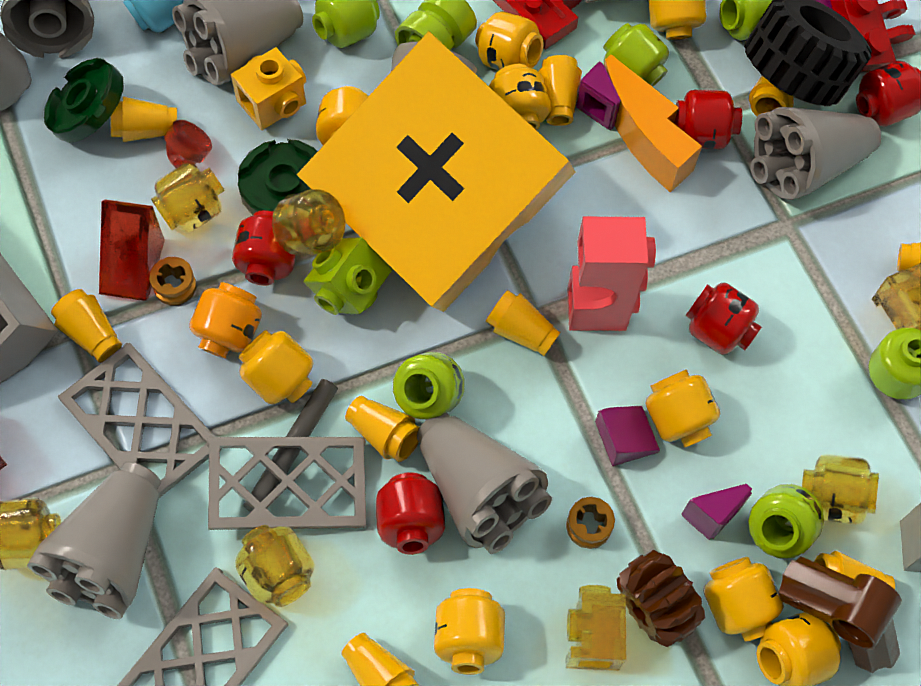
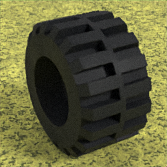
M772 0L744 45L745 53L753 66L770 83L799 100L822 106L838 104L872 57L870 46L857 28L839 13L815 0Z

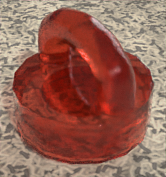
M186 120L174 121L165 133L167 157L172 166L179 171L186 172L191 170L196 163L203 162L212 150V142L209 136L201 128Z

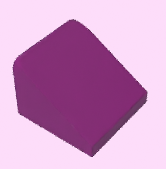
M599 61L580 80L576 108L605 128L612 130L615 127L621 100L605 66Z
M642 406L610 407L598 411L595 423L612 467L659 453V446Z
M747 484L692 498L681 514L684 519L708 540L714 539L744 506L752 494V488Z

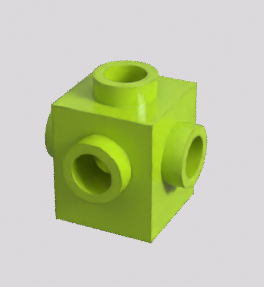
M362 237L335 238L330 246L324 248L314 258L312 262L313 269L303 282L316 294L314 296L315 302L325 311L334 315L338 313L361 314L375 302L378 289L392 269Z

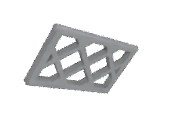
M131 343L124 344L121 349L57 396L119 469L126 462L139 464V462L167 463L165 477L160 480L161 484L157 489L159 498L209 458L207 438L215 436ZM129 358L143 372L141 382L114 381L116 368ZM87 390H103L99 414H86L75 402V399ZM112 391L140 392L136 416L109 415ZM149 392L163 394L174 407L173 418L146 417ZM107 425L134 426L131 451H118L105 436ZM144 427L172 428L168 453L141 452ZM181 428L194 429L206 444L194 454L178 453Z
M208 437V530L365 528V438ZM220 448H246L253 457L232 476L220 464ZM274 448H300L307 457L287 476L267 455ZM327 448H353V465L343 475L321 456ZM259 462L281 482L261 503L239 483ZM313 462L335 482L316 502L294 482ZM219 476L226 482L220 489ZM352 476H353V479H354V486H352V485L348 482V480H349ZM342 488L354 500V516H329L321 507ZM233 489L253 510L246 517H219V501ZM288 489L308 510L302 516L275 517L267 508Z
M215 567L117 686H133L142 674L153 672L155 686H165L164 671L195 666L196 686H206L204 664L235 660L236 672L224 686H241L286 629L288 623L226 577L221 569ZM216 584L229 593L230 611L200 615V603ZM239 602L247 608L239 609ZM259 616L271 625L255 647L243 648L240 619ZM232 620L234 650L203 655L201 625ZM192 627L194 656L163 661L162 650L180 628Z

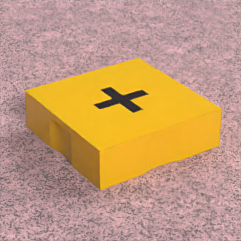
M428 31L298 172L297 176L312 190L323 193L325 197L321 199L348 226L362 237L431 307L444 312L490 264L502 243L514 231L528 223L576 172L570 161ZM325 198H327L331 202L334 208L331 207L330 203Z

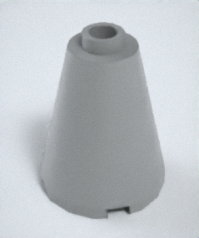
M4 0L2 3L0 16L6 38L17 49L32 56L44 58V53L59 52V58L69 57L82 50L92 38L94 15L88 0Z

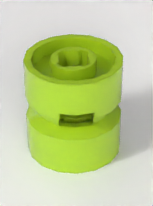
M424 0L418 7V11L412 12L396 29L395 40L398 46L402 43L419 42L429 31L452 51V48L459 47L477 28V19L466 0Z

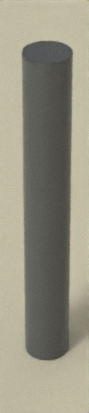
M325 379L320 380L286 437H309L338 390L332 382ZM278 448L272 461L287 474L301 449ZM266 468L251 494L261 503L281 482ZM247 502L244 503L243 506L251 512L253 508Z

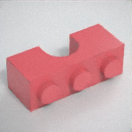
M583 216L577 241L578 266H572L567 287L569 330L626 331L632 313L639 312L640 291H646L647 268H654L655 238L646 236L645 217Z

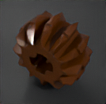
M652 550L648 554L640 555L628 563V567L619 573L617 588L621 593V600L626 604L629 614L638 623L639 629H643L650 640L669 647L675 642H681L696 630V627L705 619L702 598L693 588V582L685 576L682 567L676 566L670 556Z

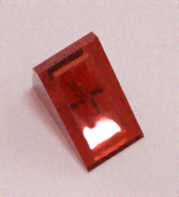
M107 199L101 201L99 294L146 301L149 298L152 288L149 280L150 271L153 265L159 261L165 242L153 206Z

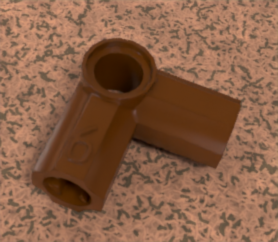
M801 556L795 561L791 560L783 573L782 583L778 591L781 601L828 622L831 628L848 642L856 666L871 673L882 668H892L900 655L893 617L902 601L897 591L886 582L868 574H859L853 579Z

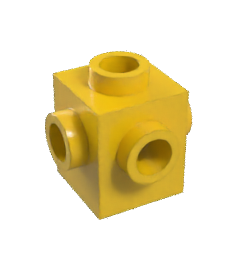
M277 47L263 55L253 57L245 66L231 73L236 101L261 130L282 118L291 117L301 106L306 104L304 84L307 80L302 68L294 59L288 61Z

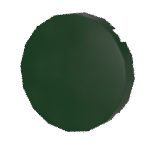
M93 58L76 65L66 73L67 75L64 78L68 82L62 90L55 87L50 93L44 108V123L60 140L71 143L85 139L95 133L110 118L118 106L124 90L123 76L116 67L104 59Z
M287 139L288 143L281 142L277 144L275 140L264 142L251 150L239 166L238 188L242 204L252 215L255 212L267 210L286 216L290 224L305 221L320 210L324 201L316 195L309 193V190L312 189L297 174L318 151L299 140ZM299 192L303 193V194L295 195V197L293 196L295 193H299Z

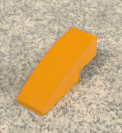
M610 55L605 59L604 66L621 100L615 123L616 130L631 153L647 172L669 192H672L694 171L702 145L674 124L679 110L678 106L613 55Z

